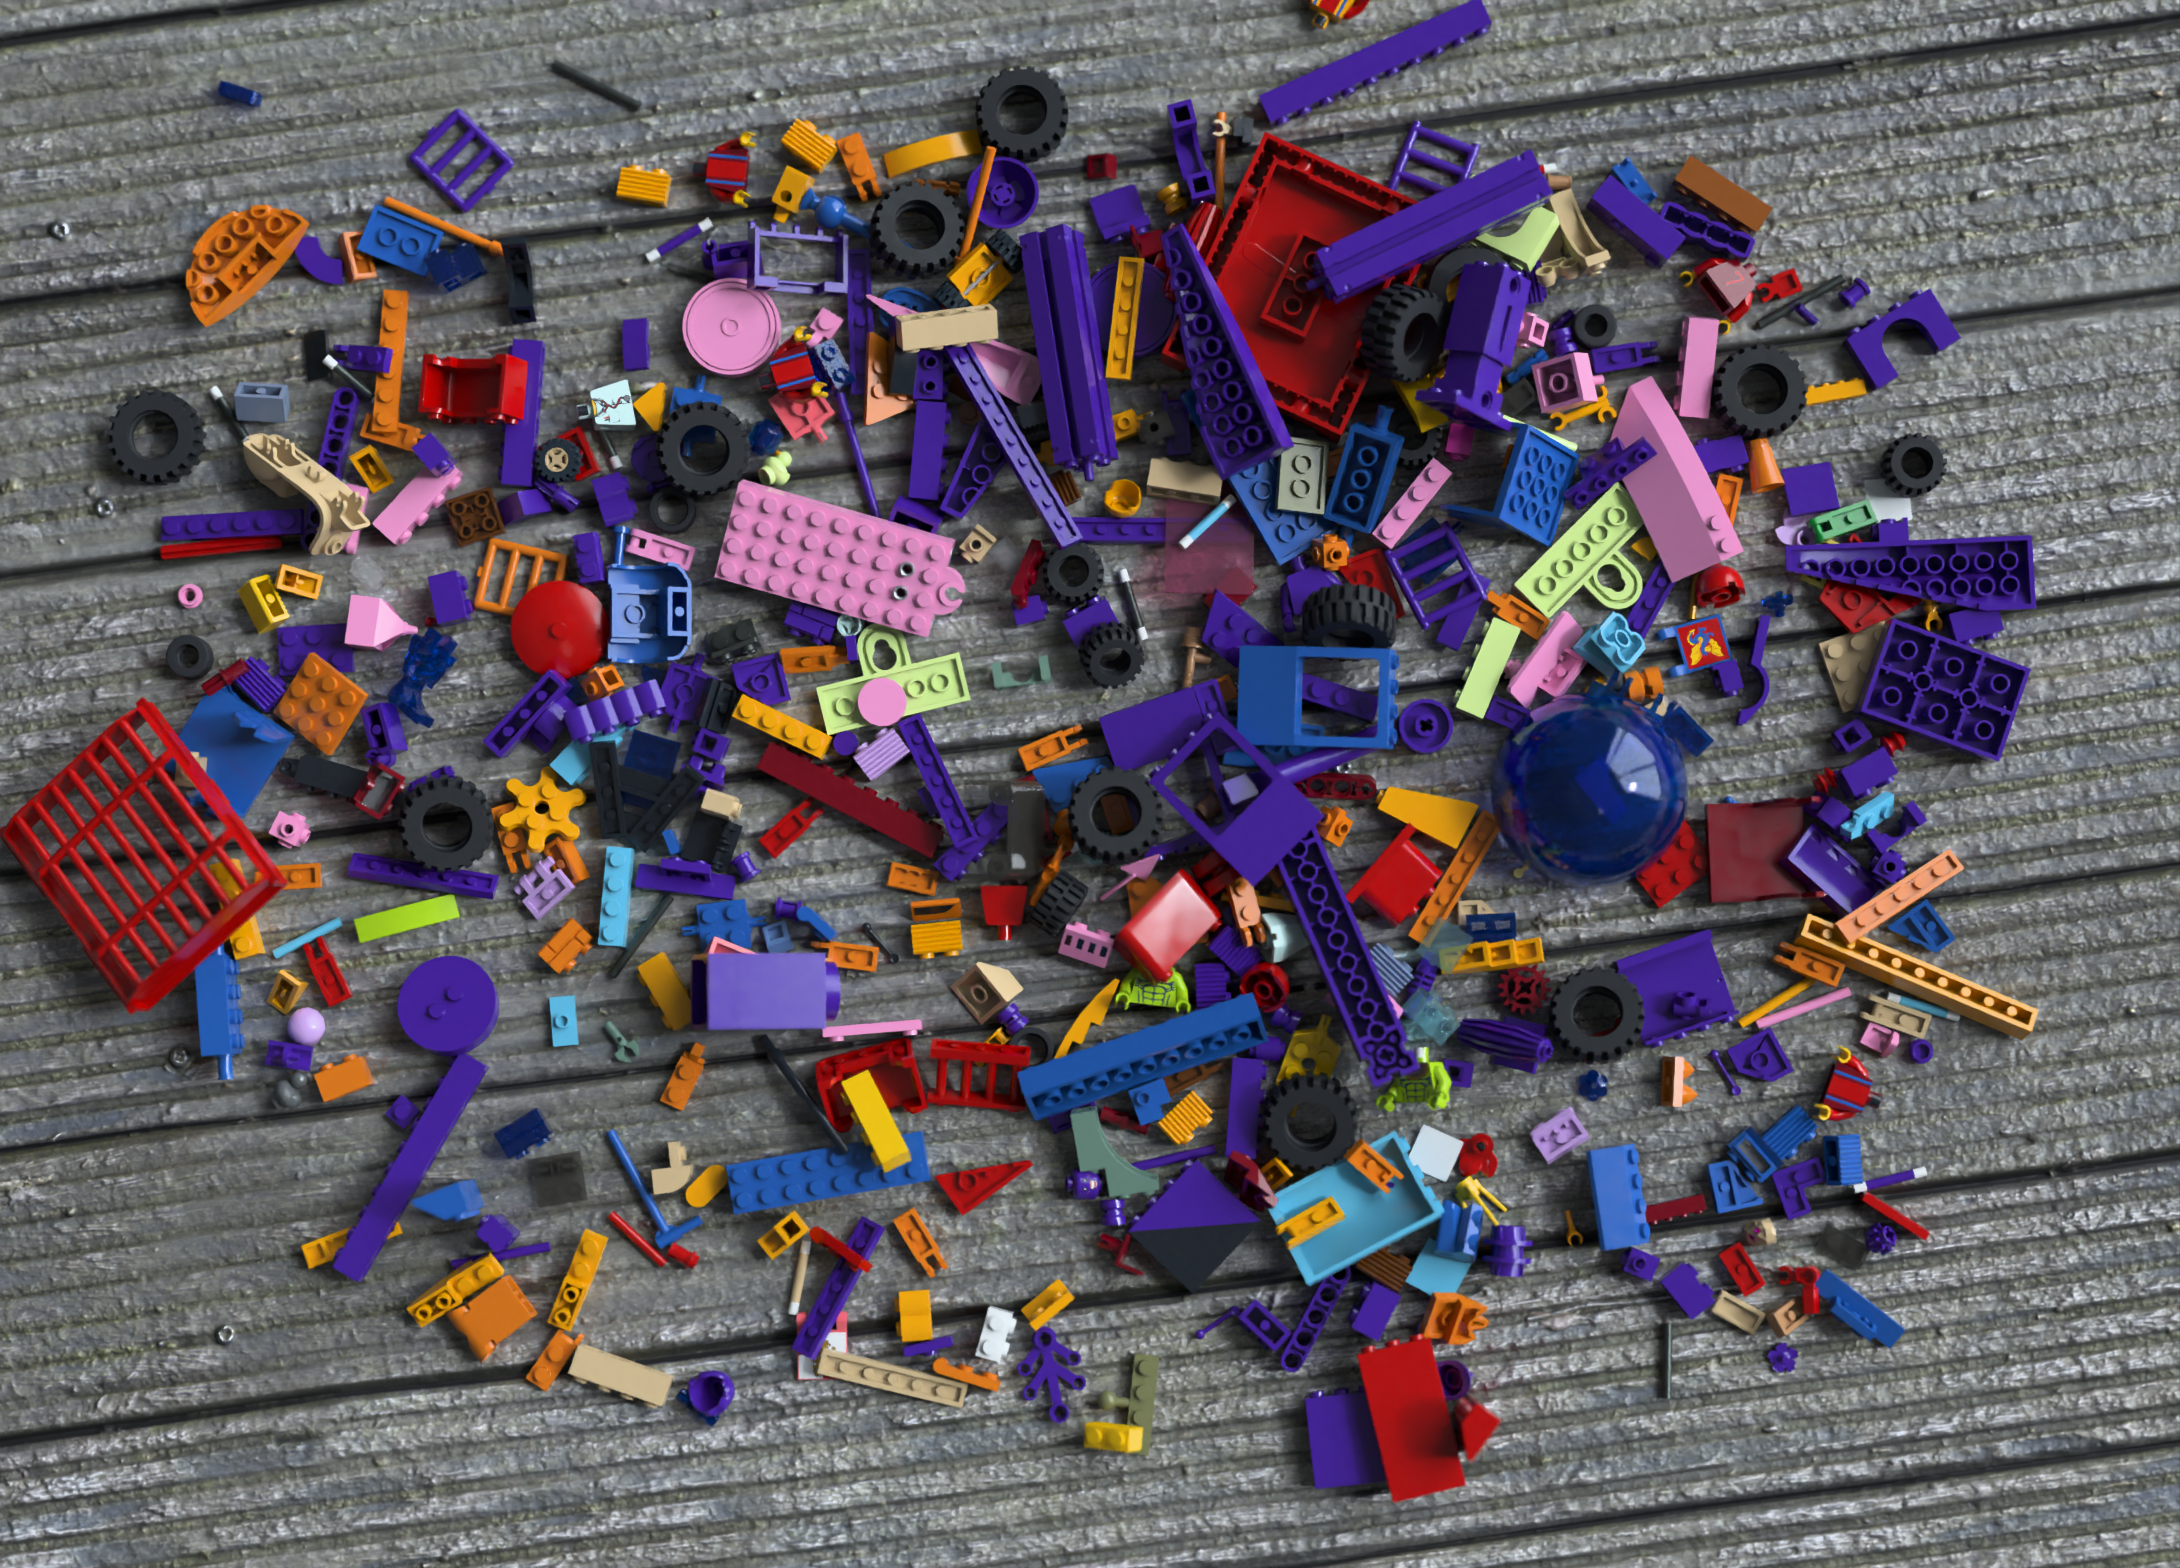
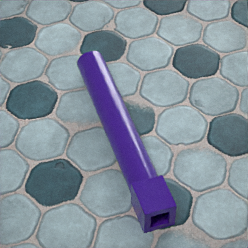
M1378 724L1345 737L1374 738L1377 735ZM1318 747L1273 766L1294 784L1379 749ZM1263 770L1252 774L1248 772L1222 782L1218 792L1228 812L1253 803L1271 785L1272 779Z

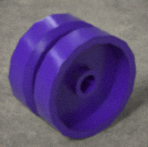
M1420 699L1412 702L1403 710L1397 722V734L1401 744L1408 751L1417 755H1429L1439 751L1449 741L1453 732V720L1450 712L1442 703L1433 699ZM1426 723L1429 726V730L1422 732L1420 730L1421 724Z

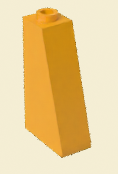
M1390 786L1386 791L1381 789L1375 800V803L1378 804L1377 811L1404 825L1411 823L1416 828V831L1452 850L1457 849L1479 807L1475 803Z

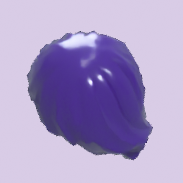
M716 1370L700 1372L695 1378L689 1380L686 1389L689 1392V1400L693 1403V1407L706 1417L721 1415L735 1396L734 1384L726 1373Z

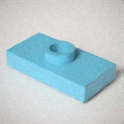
M575 995L550 997L553 1047L579 1045Z

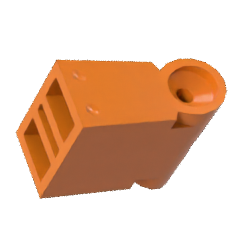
M510 1274L502 1277L467 1305L445 1313L456 1330L466 1335L470 1349L481 1364L492 1354L500 1342L538 1315Z

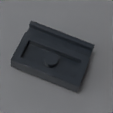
M707 677L693 724L726 735L739 692L737 687Z

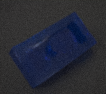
M1680 705L1661 723L1695 758L1714 741Z

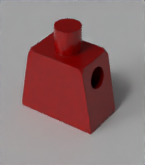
M980 886L986 925L997 926V940H1012V926H1022L1028 886Z

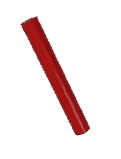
M615 1211L607 1217L660 1268L668 1262Z

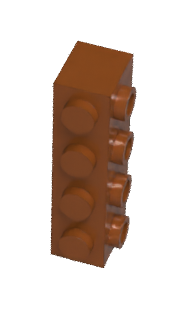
M1691 155L1671 184L1680 195L1684 197L1690 196L1696 200L1695 203L1704 210L1710 209L1716 213L1715 216L1724 223L1730 222L1737 227V231L1744 232L1752 237L1755 236L1773 209Z

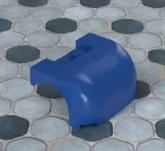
M667 562L655 566H628L620 564H610L607 566V590H609L607 663L662 664L678 660L685 654L691 643L692 587L690 578L679 566L680 564Z

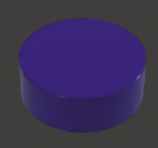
M843 731L835 736L833 745L840 755L849 756L854 754L858 748V739L852 732Z

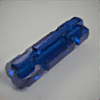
M682 1388L675 1399L682 1405L685 1404L687 1409L700 1419H705L704 1422L713 1427L720 1416L706 1417L700 1411H697L689 1400V1392Z

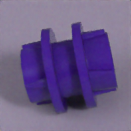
M1492 1225L1490 1238H1483V1243L1491 1244V1255H1482V1260L1489 1262L1490 1275L1522 1277L1524 1264H1532V1258L1523 1257L1524 1246H1533V1241L1526 1240L1525 1227Z

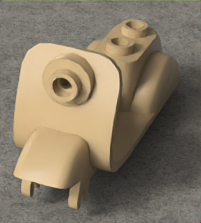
M258 433L248 436V441L243 442L246 464L260 483L266 485L276 495L283 498L297 495L298 492H301L319 510L320 525L317 527V534L309 546V551L312 555L322 553L333 555L338 553L349 540L353 531L370 525L367 517L361 512L365 504V497H359L358 491L353 492L346 484L296 448L294 443L289 442V439H284L277 434L266 435Z

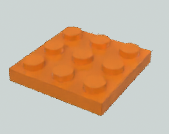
M313 652L308 654L273 713L326 755H333L369 694Z

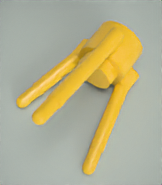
M1469 1176L1455 1186L1457 1190L1455 1196L1460 1202L1462 1209L1467 1207L1464 1198L1467 1201L1474 1199L1478 1206L1483 1207V1212L1493 1225L1498 1226L1497 1220L1479 1198L1478 1194L1481 1192L1501 1211L1506 1212L1507 1209L1482 1187L1477 1179L1473 1180Z

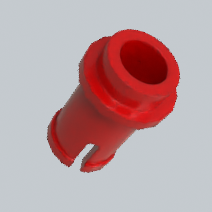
M675 1242L667 1253V1257L685 1265L687 1270L689 1268L693 1270L700 1259V1256L696 1255V1251L692 1253Z

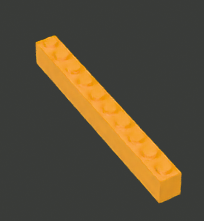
M1809 913L1799 924L1793 945L1804 947L1845 964L1848 968L2017 1039L2023 1040L2032 1032L2039 1011L2033 1007L1864 936L1847 946L1834 929L1833 923Z

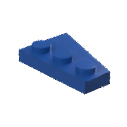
M1108 756L1031 771L1052 809L1057 813L1070 805L1072 793H1075L1076 786L1080 781L1084 782L1087 779V775L1092 772L1096 774L1101 768L1107 767V770H1112L1114 767Z

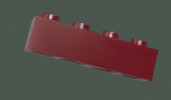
M1696 1194L1648 1205L1645 1212L1646 1222L1649 1225L1657 1224L1658 1220L1670 1221L1675 1216L1683 1218L1694 1212V1215L1701 1214L1703 1210L1707 1209L1704 1195Z

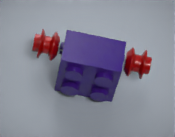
M1891 730L1889 738L1886 739L1884 736H1880V745L1877 750L1838 771H1832L1824 767V774L1819 775L1815 772V779L1812 780L1814 787L1819 793L1823 791L1827 795V788L1833 787L1837 789L1839 786L1846 800L1854 798L1855 801L1862 799L1873 792L1872 787L1875 786L1878 789L1894 781L1893 775L1899 772L1890 757L1894 758V751L1896 750L1904 752L1903 746L1906 745L1904 738L1899 732L1895 733Z

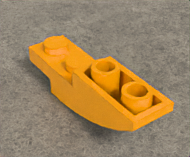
M588 1229L584 1230L547 1323L569 1332L572 1330L602 1260V1254L609 1239L608 1237Z
M491 1252L486 1253L475 1261L471 1259L429 1288L407 1307V1310L422 1328L460 1305L465 1297L502 1276L504 1269Z

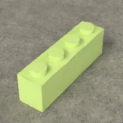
M1493 617L1491 622H1485L1481 631L1484 639L1481 645L1476 644L1471 655L1472 658H1475L1472 667L1467 666L1462 676V680L1465 681L1462 690L1457 688L1452 702L1456 703L1454 710L1480 721L1483 719L1521 628Z

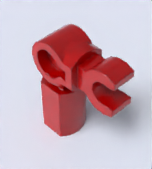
M1789 1265L1780 1266L1778 1268L1779 1271H1786L1789 1277L1788 1279L1779 1280V1284L1787 1285L1792 1281H1796L1797 1284H1804V1287L1801 1288L1802 1313H1819V1289L1816 1287V1282L1820 1278L1819 1269L1813 1265L1796 1267V1269Z

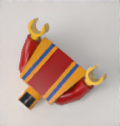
M1308 0L1310 2V9L1317 13L1312 24L1324 30L1329 20L1338 24L1342 20H1350L1361 14L1370 0Z

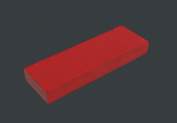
M1862 1192L1858 1197V1200L1920 1240L1926 1241L1930 1234L1928 1230L1869 1192Z

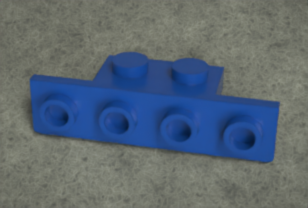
M1825 1269L1822 1272L1819 1280L1816 1282V1287L1819 1289V1294L1831 1303L1830 1311L1832 1316L1840 1323L1846 1322L1852 1327L1851 1330L1862 1339L1865 1337L1869 1341L1875 1337L1888 1348H1891L1905 1332V1328L1829 1269Z

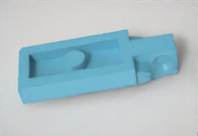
M1885 791L1853 811V818L1840 826V834L1852 840L1892 816L1894 811V794Z

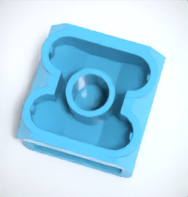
M1613 611L1608 614L1602 623L1591 626L1572 649L1611 679L1618 673H1624L1631 667L1646 647L1642 637L1636 632H1631L1628 628L1627 620L1621 614Z

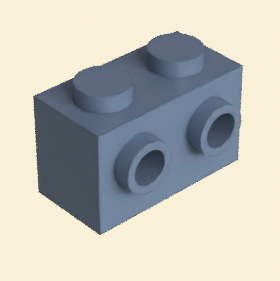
M239 382L234 394L237 420L286 423L290 412L288 385Z

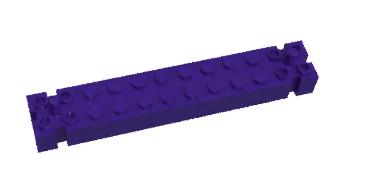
M1314 826L1275 865V869L1359 1063L1365 1061L1368 1066L1363 1073L1372 1091L1389 1084L1392 1081V1075L1397 1074L1398 1079L1417 1072L1420 1066L1413 1050L1406 1052L1404 1048L1408 1041L1318 831Z

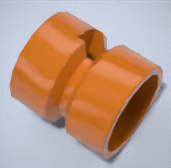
M1657 666L1643 668L1641 673L1635 670L1622 674L1624 692L1629 704L1641 702L1645 697L1654 699L1664 696L1662 677Z

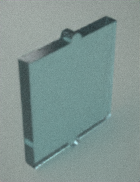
M1439 916L1416 950V953L1428 960L1431 966L1435 965L1450 974L1473 938L1460 930L1458 925H1452Z

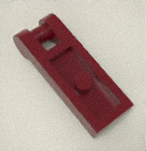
M1031 539L1010 589L1014 606L1017 609H1025L1028 606V592L1031 585L1036 583L1039 566H1042L1045 562L1046 554L1043 551L1041 541Z

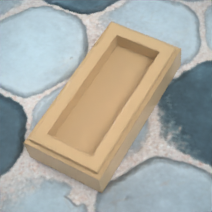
M1722 1289L1709 1310L1753 1336L1766 1315Z

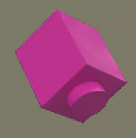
M1456 423L1449 425L1444 455L1449 456V460L1463 462V459L1469 458L1475 428H1469Z

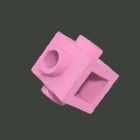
M1524 312L1516 347L1521 349H1529V346L1543 347L1549 323L1538 318L1533 313Z
M279 811L269 834L278 837L279 844L291 849L293 845L300 847L301 844L307 842L311 834L309 830L311 825L305 823L306 817L296 812H292L289 815Z

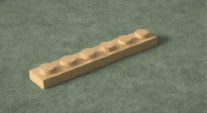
M823 1348L817 1372L818 1374L958 1408L963 1407L968 1383L828 1348Z

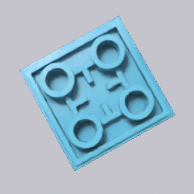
M1428 1237L1412 1266L1413 1269L1406 1282L1431 1296L1433 1292L1456 1293L1472 1263H1464L1455 1258L1436 1255L1434 1251L1436 1241Z

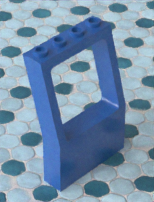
M1240 646L1237 730L1253 746L1393 749V744L1397 742L1394 719H1397L1398 707L1397 704H1394V700L1399 688L1398 680L1395 679V670L1399 668V656L1396 655V650L1377 648ZM1328 658L1379 661L1378 726L1376 737L1303 736L1301 734L1304 659Z

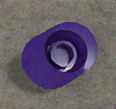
M1457 1360L1436 1362L1445 1400L1450 1401L1464 1397L1469 1392L1473 1373L1469 1372L1467 1367Z

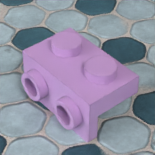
M1571 1107L1559 1110L1552 1119L1546 1123L1537 1124L1532 1132H1530L1533 1143L1548 1165L1590 1139L1589 1134L1575 1116Z

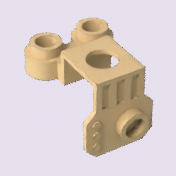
M1560 229L1555 231L1538 259L1541 260L1542 267L1537 269L1535 273L1537 281L1542 287L1554 285L1557 276L1560 275L1568 280L1579 276L1580 266L1578 259H1566L1561 256L1560 248L1564 243Z

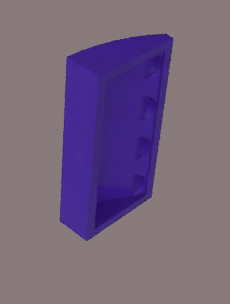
M1811 823L1778 862L1811 892H1825V897L1819 899L1841 919L1881 894L1885 886L1875 882L1872 879L1873 875L1814 823Z

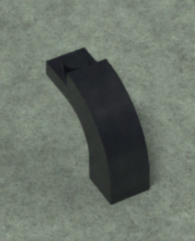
M526 236L501 238V247L508 275L509 311L512 323L537 322L535 272L531 248L528 246Z

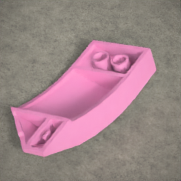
M1650 376L1629 386L1610 441L1618 437L1626 449L1638 439L1644 437L1657 452L1654 457L1621 480L1651 537L1671 583H1674L1737 555L1744 550L1698 454L1653 377Z

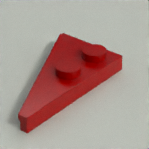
M1030 1160L940 1174L935 1178L963 1216L1033 1164Z

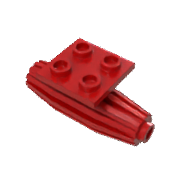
M1201 201L1184 227L1205 261L1217 236L1223 211L1216 205ZM1171 222L1167 231L1176 227L1177 224ZM1163 251L1157 253L1152 265L1166 273L1162 291L1165 293L1166 299L1177 303L1175 292L1171 288L1170 280H1172L1170 268L1167 267Z

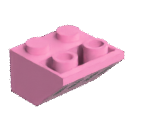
M1073 921L1072 925L1067 924L1058 953L1105 969L1114 943V939L1110 938L1111 933L1099 929L1096 930V933L1087 931V925Z

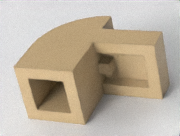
M681 1141L668 1143L671 1167L651 1170L654 1195L677 1191L683 1188L691 1179L693 1164L683 1165V1161L687 1160L685 1145L681 1146Z

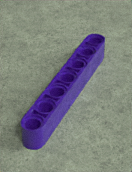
M348 387L339 388L333 396L318 464L324 469L330 465H335L336 470L333 475L340 481L343 479L360 405L359 396ZM347 394H351V403L342 405V398ZM340 418H346V426L342 429H337V421ZM339 441L341 443L340 450L332 453L331 445ZM310 499L304 521V534L301 535L300 539L302 547L309 551V540L311 537L316 536V529L320 525L314 522V517L319 513V510Z

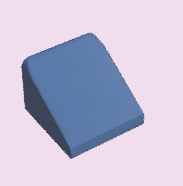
M785 920L762 927L769 953H783L794 948Z

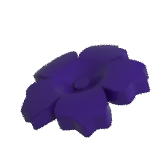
M1781 1342L1775 1346L1776 1351L1769 1350L1767 1356L1769 1361L1773 1363L1772 1369L1775 1372H1783L1784 1367L1789 1372L1795 1370L1796 1362L1791 1359L1799 1356L1797 1350H1794L1792 1347L1787 1349V1344Z

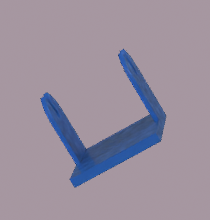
M1512 422L1510 432L1481 429L1496 435L1516 438L1493 512L1451 504H1441L1439 510L1448 512V516L1466 522L1517 531L1538 544L1551 548L1566 502L1563 492L1571 486L1580 455L1529 424Z
M223 688L211 696H208L206 693L203 695L179 734V738L189 751L199 752V757H207L206 774L210 779L214 780L240 819L245 818L295 737ZM172 758L164 765V768L175 774L176 760ZM197 788L185 792L184 797L191 806L207 808L205 816L221 822Z

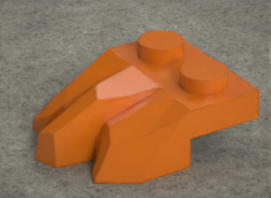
M1433 1292L1418 1333H1423L1424 1337L1444 1338L1448 1345L1467 1344L1476 1339L1473 1330L1483 1329L1490 1323L1485 1317L1480 1315L1485 1313L1488 1307L1457 1293Z

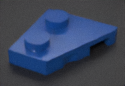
M1924 899L1887 925L1891 931L1934 953H1937L1956 940L1927 899Z
M1732 1160L1705 1165L1716 1214L1763 1204L1761 1197L1755 1194L1750 1187L1751 1184L1739 1173L1738 1167Z

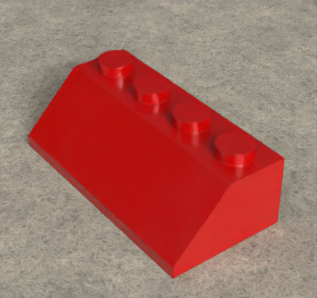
M1467 1394L1465 1398H1459L1455 1403L1453 1416L1459 1450L1472 1462L1501 1420L1492 1411Z

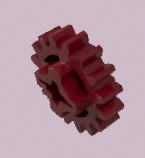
M1538 964L1532 965L1531 968L1529 966L1516 967L1513 970L1509 968L1506 969L1507 975L1500 974L1499 977L1504 981L1501 984H1497L1498 988L1503 989V992L1499 993L1498 997H1505L1506 1000L1503 1002V1006L1512 1005L1511 1012L1519 1008L1521 1015H1524L1525 1009H1528L1530 1014L1534 1013V1006L1539 1009L1543 1008L1540 1003L1541 1000H1549L1545 996V992H1550L1551 988L1546 987L1545 984L1550 981V978L1543 979L1542 976L1546 971L1541 970L1538 972ZM1527 971L1532 973V975L1528 978H1523L1517 972ZM1511 979L1513 983V991L1509 994L1508 983ZM1520 982L1523 984L1531 982L1527 988L1528 994L1526 992L1518 993L1521 988ZM1538 982L1540 983L1539 995L1535 993V985ZM1519 998H1526L1530 1004L1523 1005L1515 1001Z

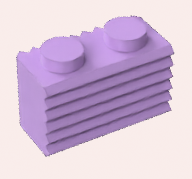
M887 728L882 729L875 735L877 740L870 745L865 742L855 750L857 754L853 758L871 782L911 753L893 728L890 730Z

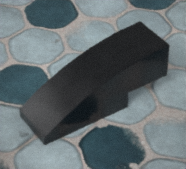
M894 316L889 320L890 345L887 347L888 395L912 396L918 352L907 353L897 345Z

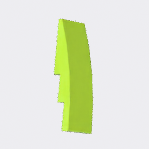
M453 893L357 918L353 922L359 944L457 919L460 916Z

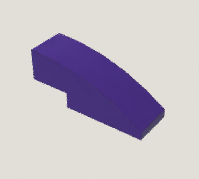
M1476 573L1486 593L1491 580ZM1468 579L1463 580L1454 601L1474 591ZM1477 600L1447 615L1435 642L1458 652L1481 602Z

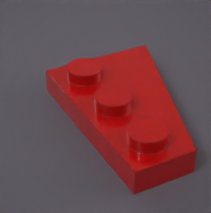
M1381 547L1347 559V565L1339 566L1341 573L1352 585L1363 584L1369 588L1375 587L1379 592H1385L1395 603L1396 620L1407 616Z

